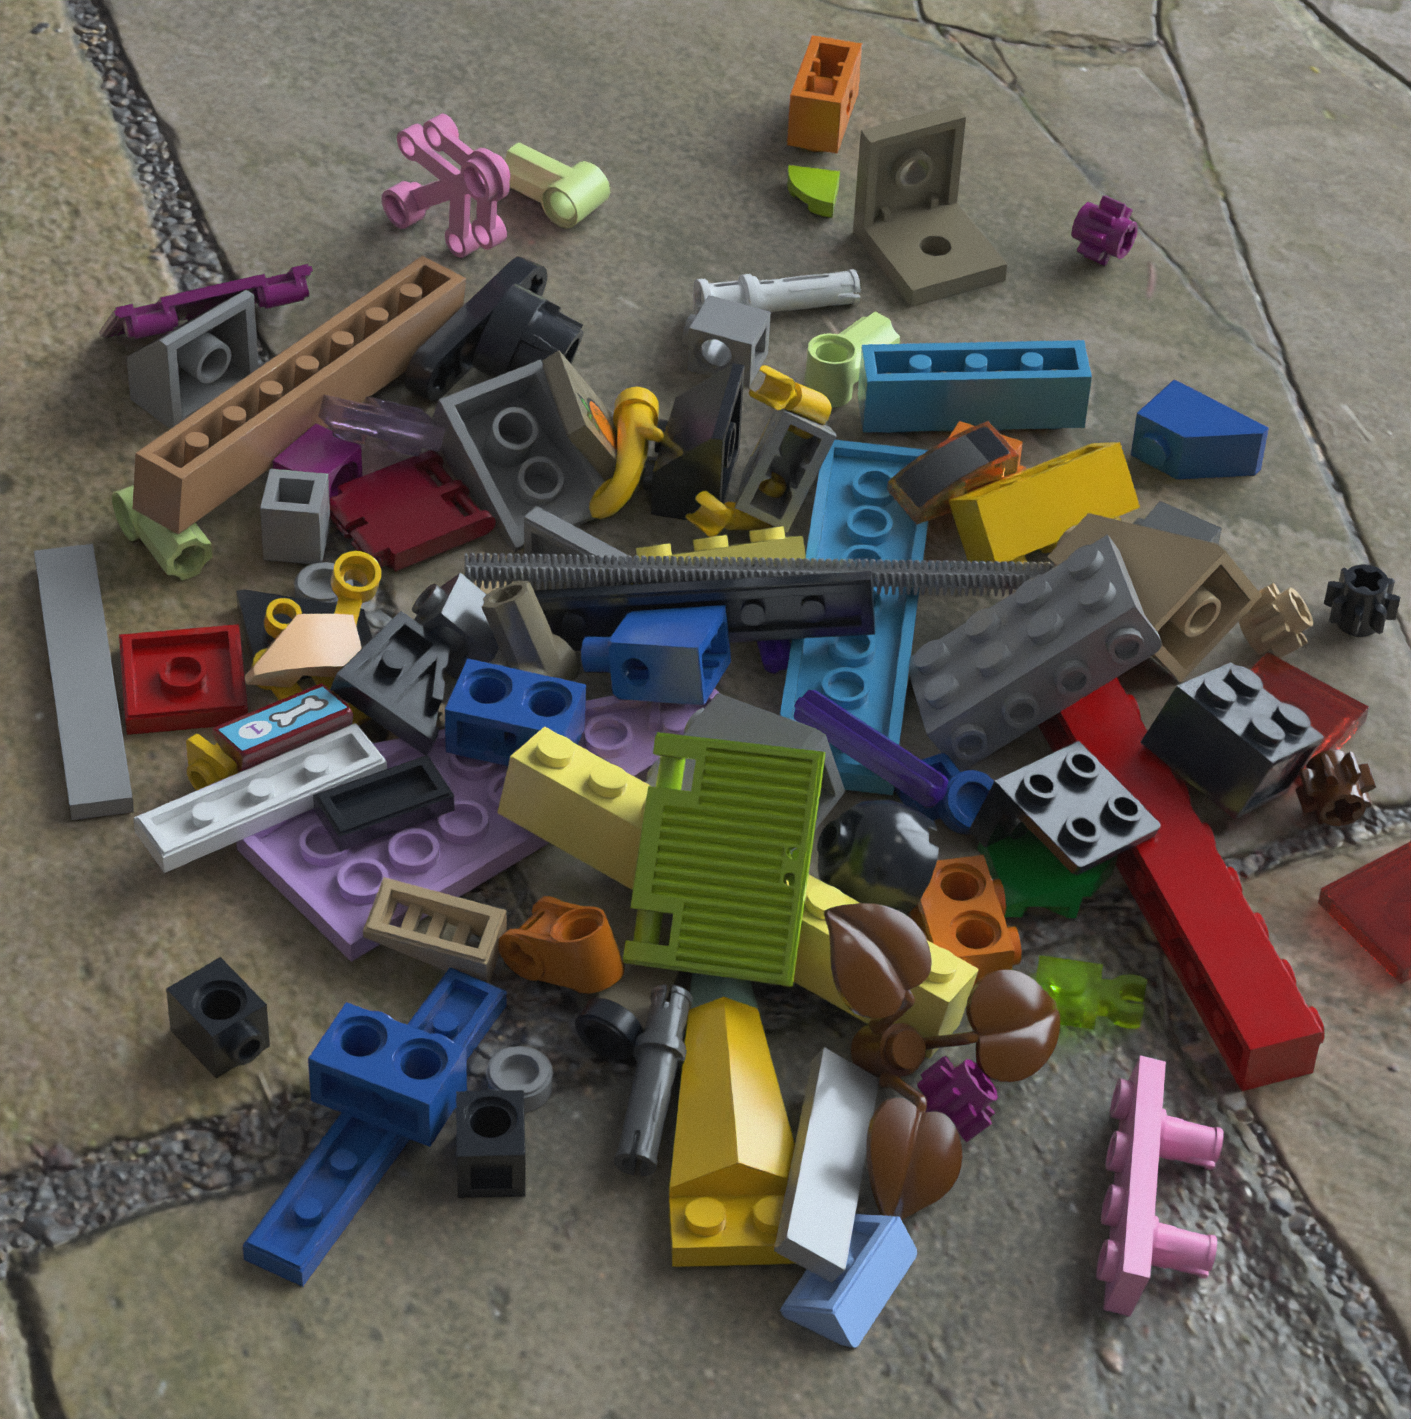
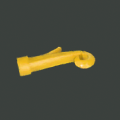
M630 387L623 390L615 400L613 422L617 428L616 468L613 477L603 482L591 497L589 502L591 517L599 519L611 517L627 503L639 483L647 459L649 442H661L663 440L664 434L657 427L659 403L656 396L648 389Z

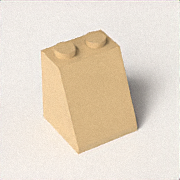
M1088 513L1077 525L1066 530L1060 537L1057 547L1047 556L1055 566H1058L1066 561L1078 548L1091 545L1108 534L1121 553L1146 618L1158 632L1162 646L1160 650L1151 657L1180 683L1262 597L1261 593L1229 554L1216 543Z

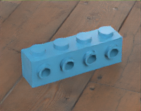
M1084 340L862 344L857 394L863 432L884 433L909 431L946 432L953 431L959 421L980 428L988 427L990 430L1085 428L1092 375Z

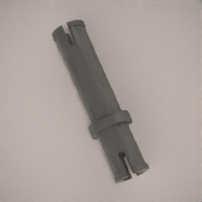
M666 984L656 986L652 990L645 1031L635 1041L633 1053H635L634 1057L638 1062L618 1151L614 1156L615 1166L629 1175H635L637 1159L642 1160L641 1176L652 1175L657 1168V1155L675 1072L684 1064L687 1052L685 1050L686 1045L682 1040L693 997L687 990L679 986L673 985L670 1002L665 1001L667 993Z

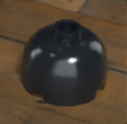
M892 800L860 802L842 813L836 820L828 823L821 832L817 844L819 880L839 889L842 893L860 903L878 904L910 913L919 903L927 889L938 860L939 847L929 842L928 830L937 831L935 822L919 811Z

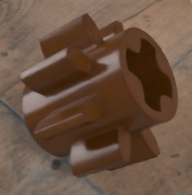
M1340 750L1321 752L1308 761L1305 769H1300L1299 771L1303 785L1297 787L1295 791L1303 813L1314 811L1318 824L1326 823L1330 826L1349 825L1361 818L1366 808L1372 806L1368 792L1376 788L1375 781L1368 763L1358 765L1353 752H1348L1347 754Z

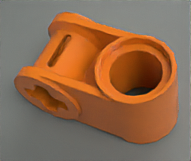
M544 896L533 905L532 916L518 929H509L499 937L498 949L504 962L516 974L527 980H540L571 988L579 993L590 994L611 987L624 974L625 965L604 911L597 907L580 906L563 902L552 896Z

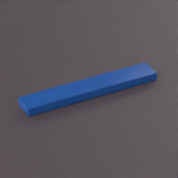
M450 967L407 1025L430 1034L438 1033L444 1035L454 1043L465 1046L467 1061L507 1006V991ZM341 1113L242 1245L244 1260L303 1287L410 1139Z

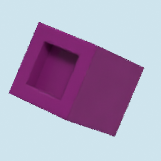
M315 423L273 459V469L328 474L330 499L338 495L337 486L363 476L361 445L351 441L346 436L339 435Z

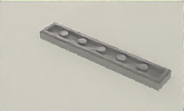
M93 544L34 551L71 820L134 812Z

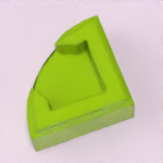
M788 165L787 188L790 195L794 198L797 196L800 200L807 203L810 212L833 218L839 188L840 171Z

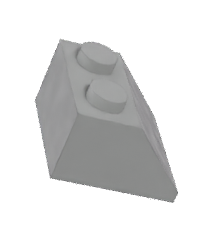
M245 290L211 307L173 331L127 356L130 399L171 429L257 370L259 365L254 295Z

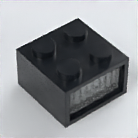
M1230 662L1177 685L1140 743L1233 819H1237L1288 793L1300 775V769H1304L1325 737L1310 726L1311 721L1303 711L1291 704L1281 703L1263 688L1262 680L1254 672Z

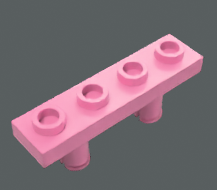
M1144 1056L1139 1057L1129 1080L1120 1078L1117 1081L1111 1100L1110 1117L1119 1119L1118 1131H1114L1111 1137L1105 1167L1106 1170L1115 1172L1114 1185L1110 1184L1107 1189L1101 1212V1224L1110 1226V1237L1102 1245L1096 1270L1097 1280L1106 1282L1104 1310L1126 1316H1131L1150 1279L1151 1265L1198 1275L1199 1278L1206 1279L1213 1267L1217 1250V1238L1214 1235H1203L1159 1223L1158 1216H1155L1159 1157L1178 1160L1213 1170L1222 1149L1223 1129L1219 1127L1212 1128L1167 1116L1166 1110L1162 1108L1166 1062Z

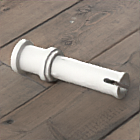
M855 269L759 281L756 276L742 274L737 281L709 284L706 279L695 280L693 285V304L695 315H697L708 295L771 311L772 313L832 305L858 304L860 296L853 292H861Z

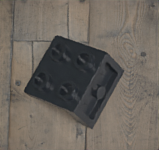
M1077 741L995 780L969 832L986 848L1008 836L1012 839L1020 838L1030 830L1072 874L1079 875L1154 837L1161 825L1080 741Z

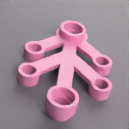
M440 114L426 121L423 126L413 124L397 134V144L402 154L408 160L419 163L439 180L425 185H420L417 182L409 183L402 181L382 193L381 199L383 209L389 220L396 227L405 229L422 220L425 216V211L429 207L450 200L449 229L445 231V241L449 250L456 257L463 258L478 250L480 246L489 250L504 242L507 238L506 227L501 218L496 214L497 201L506 197L510 188V170L505 160L486 148H478L473 151L460 141L458 129L454 121L446 114ZM434 150L438 152L443 150L448 156H450L454 161H456L461 166L460 170L454 167L451 163H449L446 159H444ZM471 197L477 201V219L472 224L469 223Z

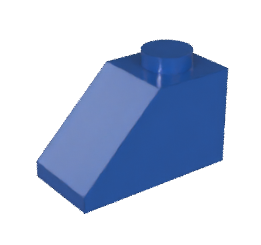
M1174 379L1137 412L1130 455L1177 480L1254 476L1262 467L1269 427Z

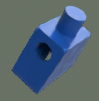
M726 605L642 610L627 613L611 637L584 638L581 649L583 670L585 673H611L613 694L621 700L704 705L731 663Z

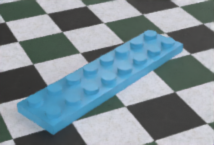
M834 440L819 470L806 558L810 562L811 558H816L817 562L820 558H823L825 561L826 559H831L832 563L833 559H838L839 561L840 559H846V561L853 559L854 563L855 559H860L861 561L863 559L868 561L875 559L876 563L878 559L883 561L889 559L891 562L892 560H897L898 563L899 560H904L905 562L906 560H912L913 562L914 560H919L921 564V560H924L931 499L921 507H917L897 484L896 480L905 471L934 451ZM874 587L875 635L792 639L780 716L796 721L793 716L796 709L794 707L799 697H803L808 690H816L900 746L920 587H918L917 595H914L913 587H911L910 595H907L906 587L903 588L902 595L899 594V587H896L895 595H892L891 587H889L888 595H885L884 587L881 588L880 594L877 593V587ZM829 743L844 790L893 795V785Z

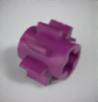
M1106 195L1102 196L1099 206L1091 202L1085 203L1076 215L1071 231L1072 238L1081 242L1077 252L1104 266L1107 265L1110 255L1123 259L1131 250L1138 232V224L1129 219L1133 210L1126 207V204Z
M943 1056L920 1074L923 1080L917 1084V1087L923 1092L922 1095L926 1097V1112H941L947 1115L966 1143L992 1124L989 1118L995 1113L989 1105L998 1099L997 1091L990 1078L982 1072L974 1061L966 1059L954 1068L950 1060Z

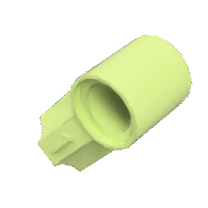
M519 142L507 151L505 162L510 170V188L540 202L547 217L559 227L566 229L574 227L609 198L610 186L606 176L597 166L590 162H578L571 168Z
M873 312L868 317H861L839 334H821L812 338L808 343L804 386L825 395L830 401L832 408L847 404L852 399L853 384L859 381L862 344L900 343V336L894 331L890 319L877 312Z
M134 485L112 494L113 510L124 535L130 541L141 539L167 575L178 576L182 581L200 574L202 567L212 559L211 542L196 523L178 535L132 509Z

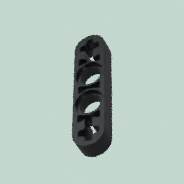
M523 257L512 259L418 348L412 356L405 373L406 388L431 401H437L442 398L473 368L472 361L481 335L496 306L507 290L513 284H518L542 297L547 284L546 268Z

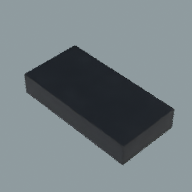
M428 755L313 795L314 811L340 852L455 811L454 794Z

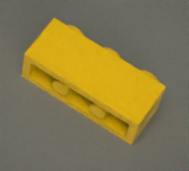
M1121 442L1088 444L949 500L967 561L971 563L972 561H977L978 563L979 561H985L986 563L987 561H992L993 563L994 561H999L1000 563L1002 561L1007 563L1013 561L1015 564L1016 562H1027L1025 554L1041 549L1042 553H1051L1057 547V543L1063 533L1070 527L1077 525L1088 513L1121 521V515L1140 508Z

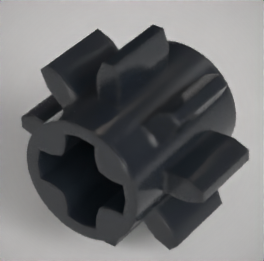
M1360 564L1349 569L1342 568L1339 582L1328 581L1324 604L1332 607L1329 622L1336 623L1344 633L1355 637H1366L1375 632L1378 634L1383 633L1385 621L1396 620L1401 597L1392 594L1395 580L1388 578L1381 569L1372 565Z

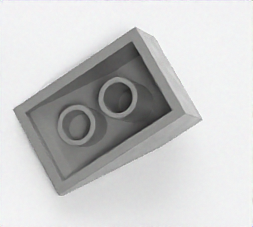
M541 360L439 399L429 425L454 476L458 480L463 481L469 488V495L481 510L489 511L495 518V529L513 552L524 548V516L536 506L575 527L596 519L591 517L589 502L594 492L604 482L601 475L567 437Z

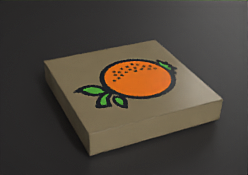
M557 351L542 360L544 364L542 367L564 430L571 442L606 481L613 477L616 468L617 428L613 422V414L564 355ZM639 483L632 495L641 490Z

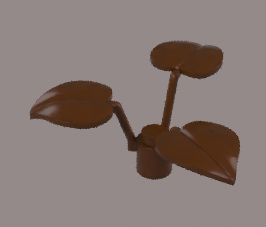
M854 903L834 906L824 911L830 937V960L833 980L838 994L845 1005L858 1016L871 1018L869 1025L861 1028L853 1038L851 1044L852 1061L856 1066L876 1077H880L879 1084L881 1087L892 1088L906 1098H889L879 1105L870 1120L866 1140L870 1185L879 1213L882 1216H898L903 1220L937 1202L952 1189L961 1170L962 1144L952 1120L941 1112H926V1097L901 1080L900 1076H908L914 1073L923 1062L926 1050L976 1043V1063L987 1077L997 1082L1024 1080L1039 1071L1052 1055L1060 1033V1014L1057 1010V1003L1030 976L1015 970H998L980 978L970 991L967 999L966 1014L973 1031L922 1037L911 1025L894 1023L915 1003L914 995L910 989L923 983L931 971L930 947L920 927L904 913L883 905Z

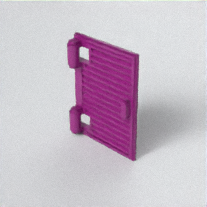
M304 264L292 267L285 274L266 278L265 274H260L160 297L156 303L134 308L133 304L116 307L102 326L99 334L104 339L126 334L128 338L133 337L135 340L170 332L175 327H178L179 321H189L211 307L245 290L254 295V304H258L259 308L265 307V309L304 301L305 297H309L306 279L311 275L313 269L312 266Z

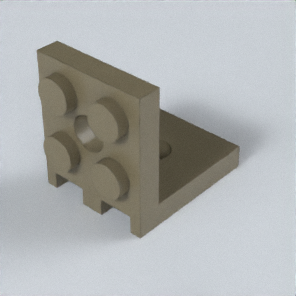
M957 105L861 130L853 233L910 307L1006 281V261L957 202L966 116ZM914 161L910 165L908 172L901 174L904 167ZM935 252V253H940V254H942V255H941V256H932V255H928V254H926V253Z

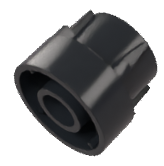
M513 284L496 306L481 335L474 353L472 367L495 378L538 360H541L543 364L542 360L557 351H560L569 363L572 364L583 337V330H581L583 324L561 313L560 306L518 284Z

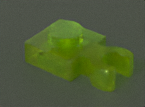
M1039 955L1036 982L1057 1003L1060 1025L1095 1030L1097 1016L1108 1017L1115 1025L1123 1028L1135 1029L1141 1027L1144 1005L1129 1003L1125 1000L1144 1002L1147 979L1132 974L1121 975L1113 980L1103 979V964Z

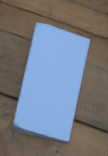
M855 1214L845 1271L831 1283L806 1270L781 1307L782 1315L840 1345L856 1348L917 1256L916 1246L900 1217Z

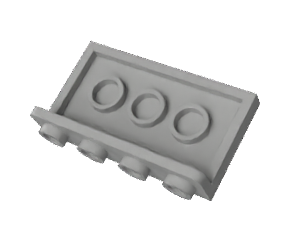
M1107 534L1091 545L1078 548L1066 561L1040 577H1033L1025 581L1016 592L992 607L975 612L966 623L947 635L924 644L918 649L916 654L911 656L909 676L927 736L941 753H945L950 757L958 770H964L1156 654L1160 650L1162 642L1158 632L1144 614L1119 549Z

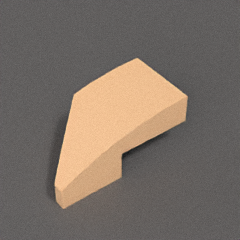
M296 615L244 676L246 684L291 688L303 675L335 678L336 674L362 649L353 615Z

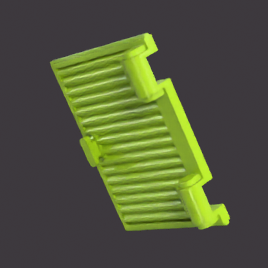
M657 732L653 748V754L660 757L656 787L648 786L630 906V908L638 911L633 941H625L623 963L793 987L826 752ZM685 759L695 760L691 791L681 790ZM663 913L673 914L669 946L659 945Z

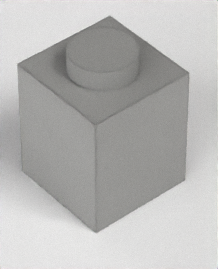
M270 469L260 507L264 560L306 564L321 563L323 561L331 526L328 474Z

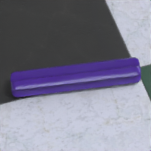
M808 690L803 697H799L794 705L796 709L793 716L797 722L816 728L826 734L828 743L924 807L933 808L939 800H943L948 785V779L945 775L818 691Z

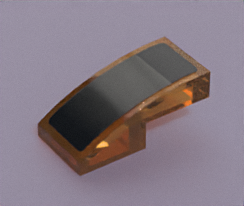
M986 421L950 437L917 457L888 481L887 490L918 525L951 513L949 500L968 493L969 489L1016 473L1019 455L992 424Z

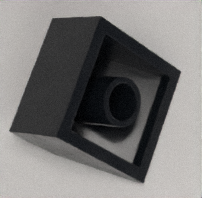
M733 363L675 398L669 420H659L657 427L662 430L664 437L661 442H655L654 450L655 453H658V456H648L643 477V490L652 491L651 515L687 520L685 518L687 514H693L701 507V504L695 500V497L702 491H708L720 502L725 503L740 452L745 365Z

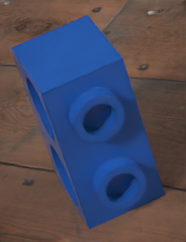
M467 658L445 707V752L508 766L510 756L543 727L567 737L578 745L585 729L586 684Z
M348 1002L344 1004L308 1058L310 1097L312 1102L431 1147L456 1108V1092L467 1090L465 1046L454 1043L444 1035L438 1033L430 1034L398 1022L383 1012L369 1011Z

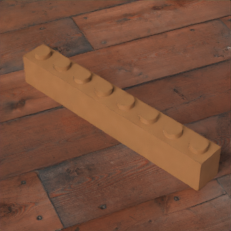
M424 256L419 257L135 453L132 509L179 535L272 468L273 459L315 423L325 428L329 427L404 373L418 348L463 307L466 278Z

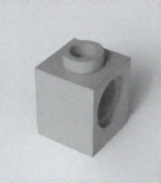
M708 295L698 314H690L684 326L682 345L688 347V370L713 376L733 363L745 365L743 385L750 387L768 355L771 311Z

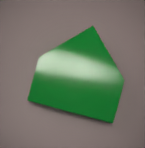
M1030 830L1017 839H1012L1008 836L986 848L979 842L977 847L980 855L985 857L992 880L1000 879L1006 899L1004 917H1022L1024 911H1027L1029 907H1043L1066 918H1076L1082 897H1091L1113 875L1118 858L1117 855L1079 875H1074Z

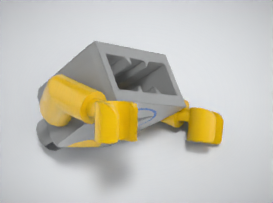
M767 365L761 366L759 371L766 374L764 383L757 391L750 389L749 396L773 408L774 411L743 471L736 502L728 501L723 504L708 491H702L695 497V500L701 504V507L695 513L687 514L685 518L709 537L716 536L724 528L727 530H759L771 528L772 526H784V531L788 532L836 438V433L825 424L830 417L832 409L831 403L825 395L796 383L792 378Z

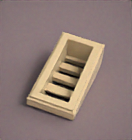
M383 877L363 928V937L444 971L451 967L489 983L500 955L498 949L499 937L507 931V912L504 909ZM398 903L408 907L401 928L390 925ZM423 913L432 917L426 934L416 932ZM447 923L457 927L452 942L442 939ZM472 933L482 937L478 949L467 946Z

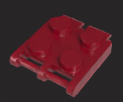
M435 450L425 451L337 486L338 495L329 499L330 519L345 538L354 539L351 542L354 549L374 557L379 563L380 568L386 566L393 568L394 571L490 533L496 525V520L489 511H480L468 497L470 493L469 488L463 481L453 480L442 467L444 463L443 458ZM434 474L442 485L437 486L430 475ZM460 504L468 516L464 517L456 508V505Z

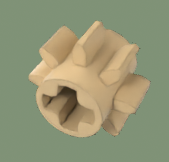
M1272 583L1259 590L1262 597L1239 620V624L1246 640L1255 652L1262 655L1272 649L1274 655L1279 660L1308 643L1302 632L1313 626V619L1307 605L1295 589L1290 587L1279 593L1276 585Z

